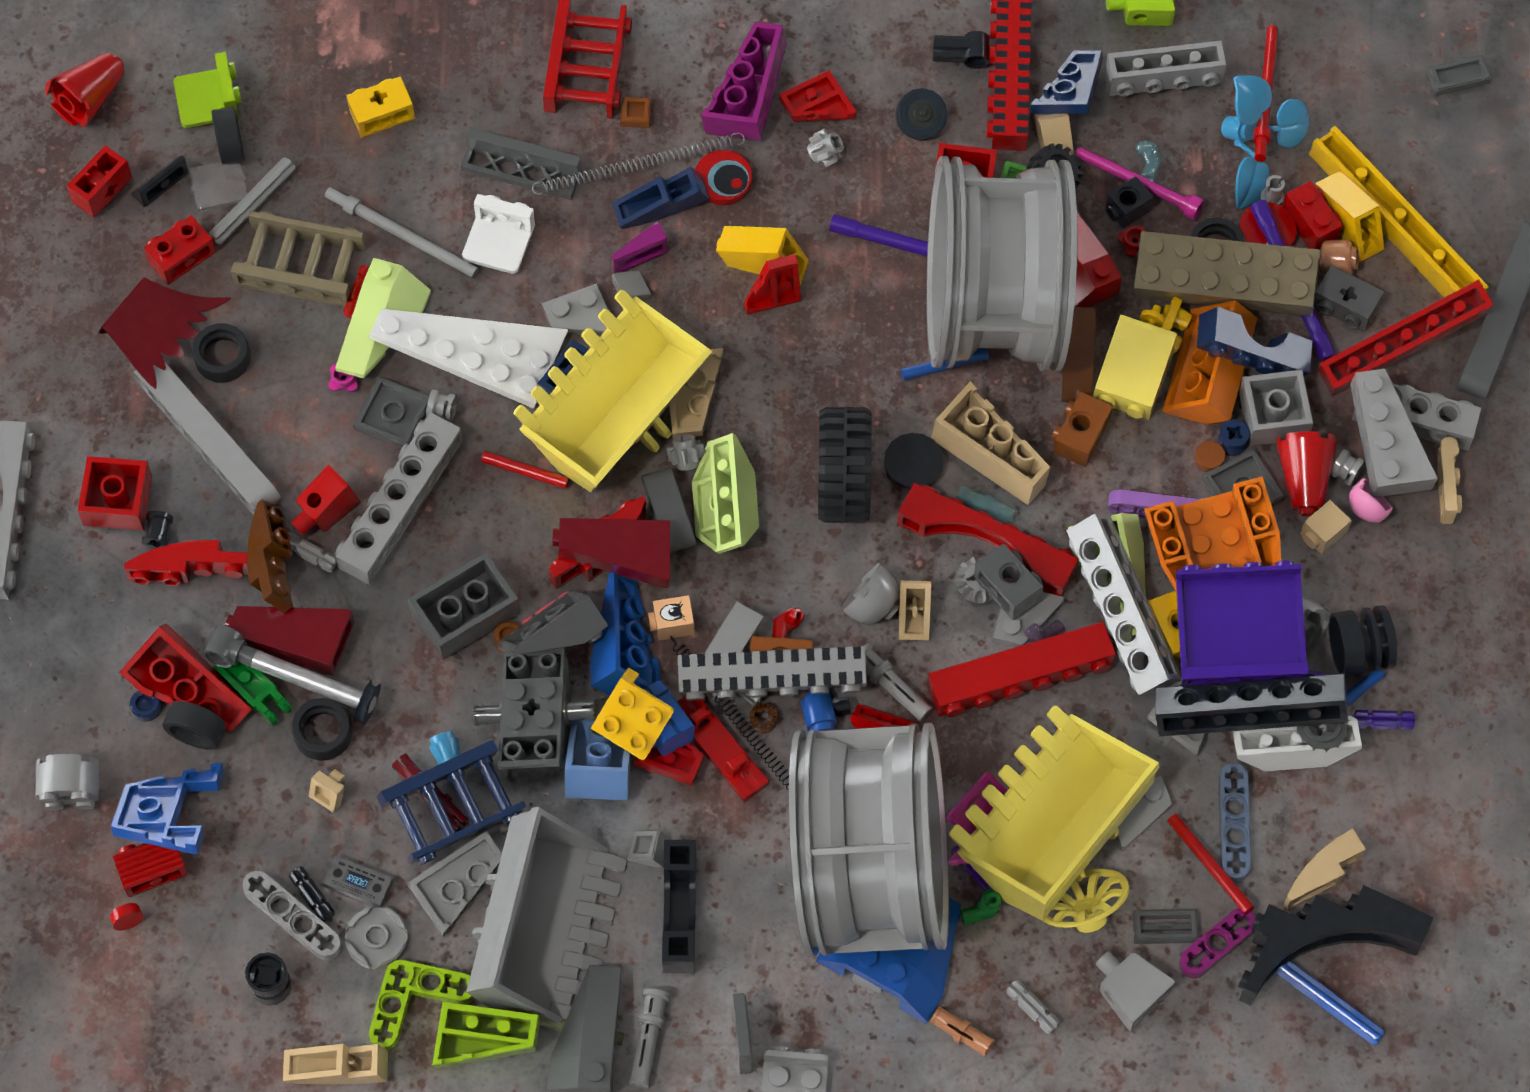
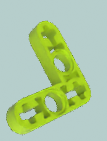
M406 960L393 961L385 971L369 1030L371 1044H379L388 1051L396 1047L411 995L465 1005L471 1003L475 998L466 991H464L462 996H458L456 989L447 987L448 993H443L446 988V978L450 979V986L460 987L462 983H466L468 987L470 975ZM400 969H404L408 978L401 979L399 986L401 992L395 990L396 979L393 973L398 974ZM426 976H437L440 979L439 986L434 990L425 989L422 986V982ZM390 998H396L401 1002V1007L396 1013H387L383 1009L385 1001ZM384 1020L390 1022L388 1032L392 1038H386L384 1043H380L379 1037L376 1034L383 1033L385 1027Z

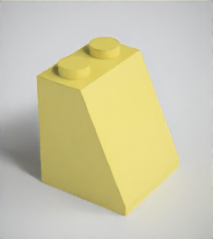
M1120 315L1095 386L1093 397L1112 405L1115 409L1126 412L1133 418L1149 420L1172 361L1178 333Z

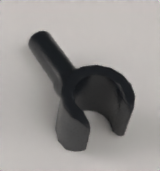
M829 688L828 694L831 695L835 716L850 715L849 697L838 698L834 688Z

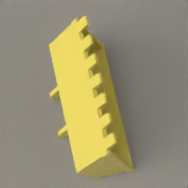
M1053 706L1047 713V717L1058 728L1053 736L1041 725H1037L1031 732V737L1042 747L1037 756L1025 745H1020L1014 753L1015 757L1026 767L1023 773L1019 775L1009 765H1004L998 772V776L1010 788L1005 795L999 792L993 785H988L983 790L982 796L993 807L991 812L986 815L976 805H971L965 812L967 818L977 827L973 834L967 833L960 825H955L949 832V836L960 847L957 854L970 864L995 892L1000 894L1004 902L1042 921L1074 881H1081L1086 876L1084 869L1109 838L1115 839L1118 836L1119 825L1152 786L1155 774L1160 768L1159 762L1073 714L1068 716L1058 706Z

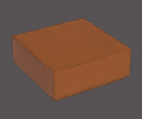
M622 97L620 126L649 128L651 98Z

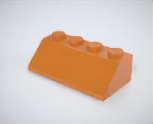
M1236 300L1190 310L1192 317L1184 331L1163 408L1164 413L1207 425L1231 420L1245 366L1235 365L1232 363V360L1224 357L1210 356L1207 351L1196 347L1199 314L1216 307L1242 315L1245 328L1249 335L1253 337L1258 318Z

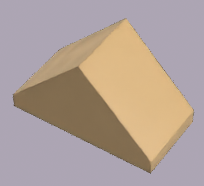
M1031 112L1041 149L1049 144L1054 143V146L1059 143L1063 144L1062 150L1066 147L1070 148L1069 154L1072 156L1074 150L1069 115L1032 114Z
M900 580L899 640H929L931 581Z

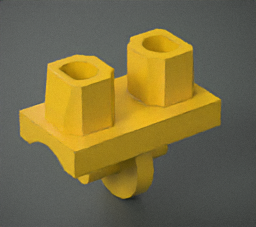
M1174 296L1171 304L1165 305L1161 314L1162 308L1159 305H1154L1152 310H1143L1140 315V321L1169 331L1172 326L1184 331L1191 320L1192 314L1181 308L1182 300ZM1178 335L1173 354L1179 349L1183 340Z

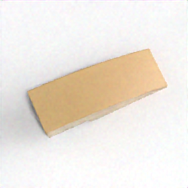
M1353 828L1335 838L1321 849L1305 866L1286 897L1283 905L1286 911L1314 898L1316 894L1320 895L1340 885L1345 875L1343 869L1362 859L1366 849Z
M335 1044L284 1050L283 1082L345 1085L387 1082L388 1050L379 1044L353 1047Z

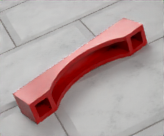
M913 483L898 511L897 525L923 537L937 534H959L981 539L996 547L1004 543L1011 551L1015 550L1020 555L1023 565L1030 573L1035 572L1043 583L1042 592L1063 597L1077 570L1078 558L1069 550L1050 546L1041 537L1024 534L1013 524L996 521L988 513L982 510L975 511L970 509L956 498L944 497L928 485L921 486Z

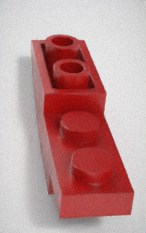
M642 495L635 500H627L618 511L610 516L604 515L599 519L644 520L646 515V499ZM562 557L557 558L551 564V567L548 568L550 582L556 590L580 574L589 583L605 571Z
M220 540L185 541L169 544L138 555L124 564V570L128 581L140 585H146L150 582H162L167 586H179L180 583L189 584L190 573L202 577H208L212 574H223L229 578H241L242 576H248L247 553L223 551Z

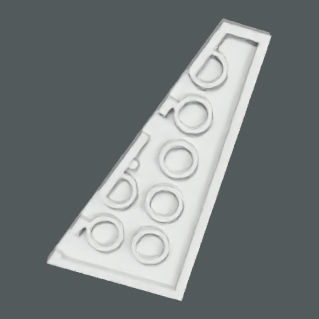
M381 309L369 338L534 409L537 401L532 397L531 391L538 385L539 380L555 362L568 329Z

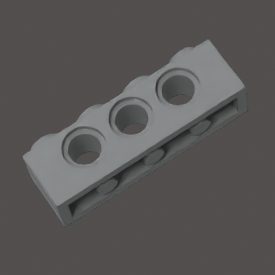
M1393 384L1418 438L1440 444L1443 438L1453 437L1458 441L1459 449L1469 451L1481 407L1474 406L1473 403L1465 400L1456 401L1448 399L1439 393L1422 392L1410 385ZM1417 408L1421 410L1423 413L1417 414L1414 413L1411 409ZM1354 409L1352 420L1357 421L1356 412ZM1441 416H1447L1452 421L1446 422L1441 419Z

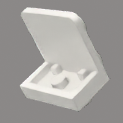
M477 194L474 201L476 218L462 253L463 259L470 263L515 274L519 271L535 227L533 208H529V206L520 202L510 203L503 201L494 195L484 196Z

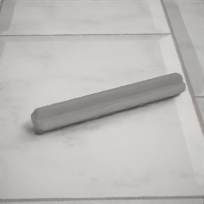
M282 158L209 232L208 235L212 238L213 243L222 245L248 218L249 211L254 212L295 171L296 166L290 159Z

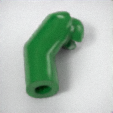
M993 889L987 890L982 894L975 906L960 910L963 924L968 925L992 918L1001 905L1002 898L1000 894Z

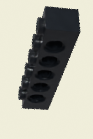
M1344 674L1156 688L1155 716L1159 737L1348 723Z

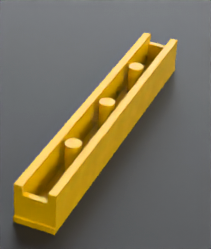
M1336 125L1321 139L1316 138L1313 141L1309 155L1329 176L1338 171L1344 173L1379 205L1383 234L1443 297L1458 291L1478 279L1485 291H1488L1489 286Z

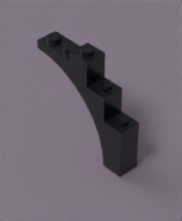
M1363 885L1359 896L1354 893L1352 894L1346 908L1316 894L1312 905L1305 903L1299 918L1269 904L1265 914L1258 912L1251 927V930L1256 932L1252 943L1257 946L1250 961L1254 962L1255 965L1252 972L1245 970L1238 988L1243 989L1239 1001L1251 1006L1262 986L1281 966L1318 948L1342 943H1370L1392 947L1416 956L1434 917Z

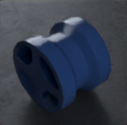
M1235 419L1228 420L1222 424L1217 443L1223 447L1225 455L1238 456L1245 451L1250 433L1248 426L1244 422Z

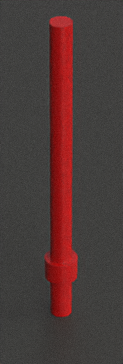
M1274 25L1267 27L1262 79L1268 82L1271 92L1273 90L1278 27ZM1271 104L1266 111L1262 112L1263 118L1258 119L1257 127L1254 129V159L1258 162L1266 160L1267 145L1271 141V129L1269 128Z

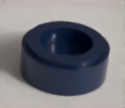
M140 691L134 693L130 699L129 706L131 712L140 721H152L159 716L162 710L161 700L149 697Z

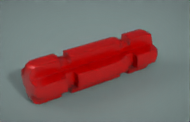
M361 265L357 273L358 278H355L348 297L349 301L346 302L343 310L344 316L347 318H352L363 281L370 267L368 265Z

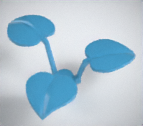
M1253 75L1233 77L1237 116H1227L1221 126L1223 137L1235 140L1234 145L1241 147L1251 156L1245 157L1237 170L1235 202L1236 208L1239 209L1261 199V192L1266 187V181L1270 177L1268 165L1254 159L1255 152L1244 144V142L1253 139L1254 129L1257 127L1255 123L1258 119L1263 118L1262 112L1269 108L1272 101V92L1268 82ZM1288 99L1283 102L1277 112L1278 125L1269 126L1271 131H1278L1277 141L1282 147L1292 148L1297 146L1307 134L1310 121L1309 111L1305 104L1298 99Z

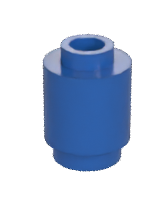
M811 691L806 693L805 698L801 700V707L807 731L836 730L837 720L831 695L811 694Z

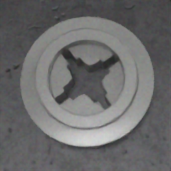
M973 556L965 563L962 562L956 572V588L965 599L974 603H986L993 600V598L984 588L982 589L978 581H972L975 578V563L982 558H975Z

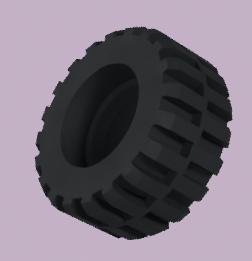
M824 407L819 410L818 519L824 523H865L870 520L872 413L866 407Z

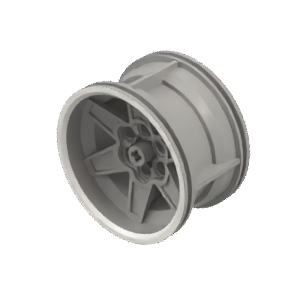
M924 723L922 732L918 724L843 730H810L808 736L804 730L795 731L792 739L789 767L790 847L797 918L803 947L807 956H817L819 950L823 956H828L831 953L924 949L927 951L931 950L933 942L937 950H945L949 925L948 851L942 772L937 737L933 724Z

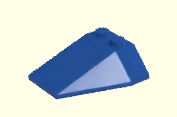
M949 897L948 939L945 950H937L933 942L931 950L927 951L924 949L831 953L828 956H823L820 952L816 962L844 977L848 970L900 999V1010L927 1024L943 997L961 904Z

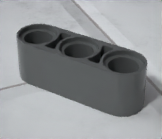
M671 467L641 475L644 491L654 520H670V553L696 546L693 530Z

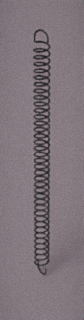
M670 636V638L675 644L673 646V651H677L676 655L678 656V651L684 648L685 644L681 645L678 648V650H674V647L677 645V641L672 636ZM689 648L685 649L679 655L685 654L689 650ZM716 696L715 703H719L718 706L722 707V711H726L725 715L729 716V720H733L732 723L736 724L737 729H740L739 732L743 733V737H747V741L750 742V746H754V750H758L757 754L761 755V759H765V763H769L768 768H772V772H776L775 776L779 777V781H783L782 784L787 785L786 789L789 790V788H787L789 783L784 784V781L789 778V775L786 776L785 779L780 780L781 776L788 771V769L783 771L782 774L776 775L777 772L784 767V765L779 767V769L776 771H773V768L777 766L781 761H778L774 766L770 767V763L773 762L777 758V756H775L769 762H766V759L770 757L774 752H771L767 757L762 758L763 754L770 750V747L767 748L763 753L759 754V750L765 747L766 743H764L760 748L755 749L756 745L761 743L763 739H760L756 744L752 745V741L757 739L759 737V734L756 735L752 740H748L749 736L753 735L756 732V730L752 731L748 736H744V734L752 728V726H749L745 731L741 732V729L744 726H746L749 723V721L745 722L741 727H737V725L740 722H742L745 719V717L741 718L737 723H734V720L738 718L742 713H739L735 716V718L730 719L731 715L737 712L738 708H736L731 714L727 715V711L733 708L735 704H732L727 710H723L724 706L729 704L731 700H728L724 705L720 706V702H722L725 699H721L717 702Z

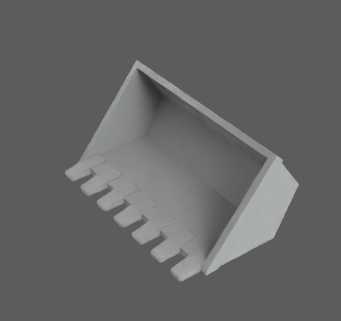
M533 807L531 811L512 816L497 874H489L486 877L485 882L491 885L490 890L492 894L489 906L486 909L483 927H476L472 931V937L478 938V949L466 992L488 1008L537 1014L545 1021L559 1024L563 1019L566 1020L572 1007L573 996H577L582 981L577 980L579 970L587 971L589 965L602 966L601 959L584 955L586 945L606 948L609 938L606 933L590 929L592 919L611 923L615 913L613 908L596 904L598 894L617 898L620 893V883L602 879L604 869L623 873L627 864L626 858L609 854L607 847L540 807Z

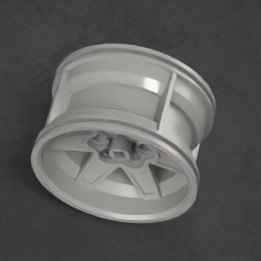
M940 156L937 161L932 188L927 249L926 316L931 366L933 368H940L944 362L946 368H953L955 361H968L978 348L1008 349L1012 356L1023 362L1037 363L1040 371H1047L1050 367L1053 372H1060L1064 367L1070 343L1077 271V205L1074 175L1070 162L1068 160H1060L1057 164L1055 160H1048L1043 168H1030L1017 174L1015 179L983 178L975 165L962 164L960 157L954 156L950 163L947 156Z

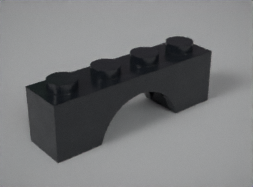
M664 840L663 973H695L696 840Z

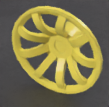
M1084 870L1086 875L1084 878L1089 877L1087 895L1083 894L1078 882L1075 880L1070 887L1076 899L1074 900L1065 893L1060 899L1064 903H1057L1052 909L1061 911L1053 919L1047 915L1043 922L1055 927H1076L1078 931L1083 933L1097 931L1106 924L1107 916L1116 911L1125 902L1130 891L1129 883L1124 875L1114 870ZM1099 877H1110L1103 882V884L1099 887L1096 894V886ZM1120 883L1122 889H1110L1107 892L1111 885ZM1111 897H1119L1112 906L1105 903ZM1066 916L1074 919L1073 922H1063L1062 920Z

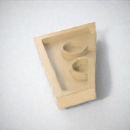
M723 348L710 349L712 351L711 355L669 402L673 438L686 434H691L695 437L703 436L723 357Z

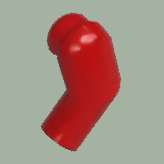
M797 607L790 608L778 615L773 620L772 637L787 638V633L804 621L805 615L802 609Z

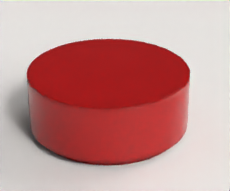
M135 903L123 904L114 909L110 914L113 928L118 931L128 930L137 926L144 917L140 906Z

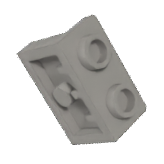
M774 1046L771 1050H764L761 1092H826L829 1055L823 1054L822 1051L817 1049H805L803 1053L790 1052V1048L783 1046Z

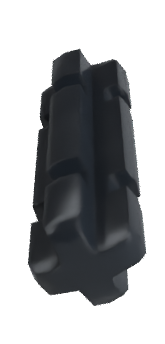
M299 866L289 873L290 880L295 887H298V891L310 908L314 910L315 915L323 922L328 921L335 915L334 909L329 902H326L325 896L312 878L309 879V874L304 867Z

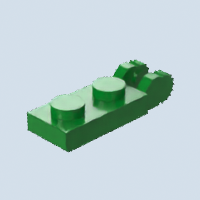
M238 663L237 666L231 665L229 668L213 666V669L254 711H258L271 726H274L278 720L275 714L264 705L270 698L287 714L293 709L289 702L278 692L277 687L261 671Z

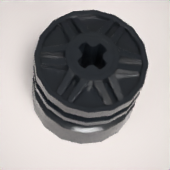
M1374 606L1373 610L1368 607L1362 608L1360 622L1353 610L1330 614L1328 624L1330 648L1336 670L1339 674H1344V676L1362 674L1365 669V659L1371 671H1379L1381 666L1386 670L1394 669L1397 661V639L1395 628L1386 606Z

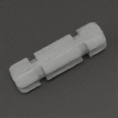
M288 533L291 539L292 553L296 552L298 557L315 566L320 565L321 569L327 572L334 571L337 566L335 555L329 552L325 554L324 549L305 539L300 540V537L293 533Z
M1020 980L1012 982L1007 988V994L1014 1001H1018V1006L1035 1023H1040L1039 1027L1046 1034L1052 1033L1059 1026V1019L1053 1013L1049 1014L1048 1008L1031 991L1027 992V987Z

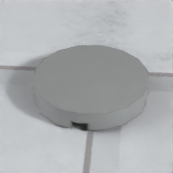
M372 906L362 909L354 914L347 923L345 930V945L353 961L365 968L374 970L387 968L393 961L399 960L402 957L408 944L406 924L398 913L387 907L374 908Z

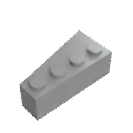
M1378 369L1356 372L1350 387L1372 497L1432 490L1438 478L1386 370Z

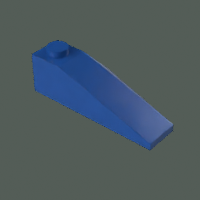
M610 572L601 615L608 624V627L602 630V636L594 642L590 660L591 686L609 696L628 668L639 674L634 684L642 689H646L649 685L659 680L661 681L659 661L657 658L652 657L649 646L653 643L651 633L645 632L642 622L645 612L637 584L628 577Z

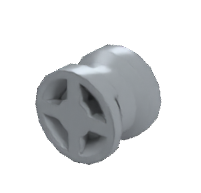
M433 389L428 399L426 418L431 412L452 422L457 407V395L452 393L443 395L440 391Z
M1343 449L1332 467L1331 476L1344 479L1345 484L1351 487L1359 476L1365 460L1362 458L1355 459L1350 455L1349 451Z

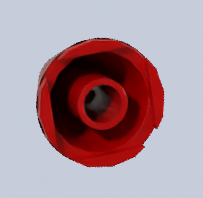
M105 53L52 77L45 84L46 96L51 94L54 100L51 103L52 108L70 125L75 126L79 123L81 127H85L91 122L124 76V64L118 56Z
M1316 431L1291 432L1286 434V440L1278 436L1276 445L1292 509L1298 511L1299 516L1310 517L1324 505L1337 447V436L1328 433L1327 439L1320 438V432Z

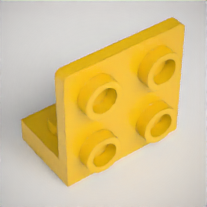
M628 668L618 681L591 729L637 758L645 760L672 716L674 708L634 684L639 674Z

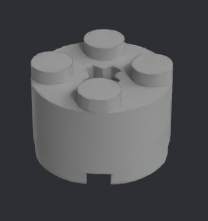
M78 754L46 756V762H42L40 758L37 759L35 799L45 803L44 809L51 811L63 810L64 805H76V808L81 810L94 809L95 802L99 800L100 761L94 757H90V762L81 761L82 755Z

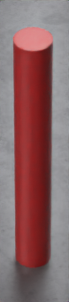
M484 451L481 458L483 463L563 489H567L570 478L488 451Z

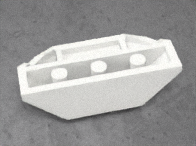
M1350 715L1348 716L1346 738L1338 748H1330L1327 752L1319 748L1313 751L1312 747L1307 743L1302 744L1301 737L1297 734V726L1232 731L1237 759L1263 771L1327 767L1362 749L1358 721ZM1325 724L1317 728V736L1322 735L1326 731Z

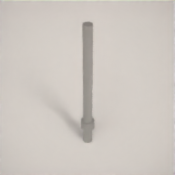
M331 187L327 189L325 198L342 206L343 211L352 216L358 215L471 278L476 276L478 267L364 206L358 198L352 195L346 196Z

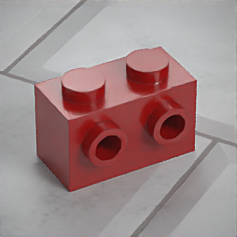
M1312 181L1287 192L1283 207L1289 211L1296 222L1297 233L1309 249L1321 250V245L1324 241L1339 239L1343 225L1339 214L1331 210L1326 203L1324 193L1321 189H1316Z
M192 215L185 220L177 221L170 230L161 236L152 238L143 247L147 261L167 285H170L216 253L212 238Z

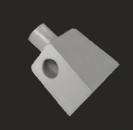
M1107 951L1096 963V966L1107 975L1101 982L1100 992L1130 1032L1173 991L1175 981L1136 953H1131L1123 962H1120Z

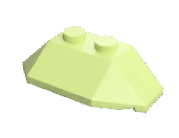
M734 433L707 442L705 447L706 453L700 460L692 480L695 535L718 554L744 546L759 528L755 471Z

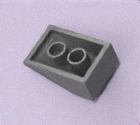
M570 590L497 644L500 648L515 654L579 645L585 642L589 644L602 636V630L608 627V624L589 595Z

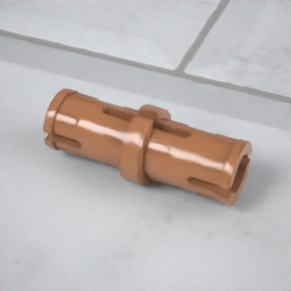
M939 1006L931 1018L930 1024L953 1036V1041L960 1044L962 1042L983 1057L989 1053L994 1045L995 1039L990 1038L971 1026V1021L967 1019L961 1020L942 1006Z

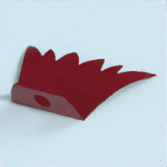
M143 277L101 326L98 334L108 333L138 373L150 386L156 389L157 381L153 365L166 370L165 362L160 353L172 357H183V350L176 339L196 338L199 333L187 322L206 321L207 318L197 312L216 308L229 301L231 297H200L184 294Z

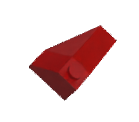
M1077 212V271L1074 307L1086 308L1119 294L1122 276L1108 252Z
M166 623L156 629L118 672L137 690L149 697L157 698L169 705L175 701L190 702L212 711L225 722V730L230 732L253 709L186 640Z

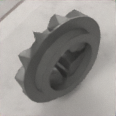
M1347 723L1325 724L1326 731L1320 736H1317V728L1320 725L1297 726V734L1301 737L1302 744L1307 743L1312 747L1313 751L1319 748L1327 752L1330 748H1338L1346 738Z

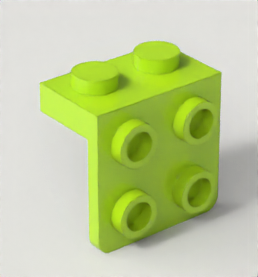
M226 52L214 54L217 69L174 78L173 82L179 115L184 128L213 123L211 111L234 106L237 119L239 118L237 104L242 103L239 86L233 87L232 82L233 79H237L234 62L228 63Z

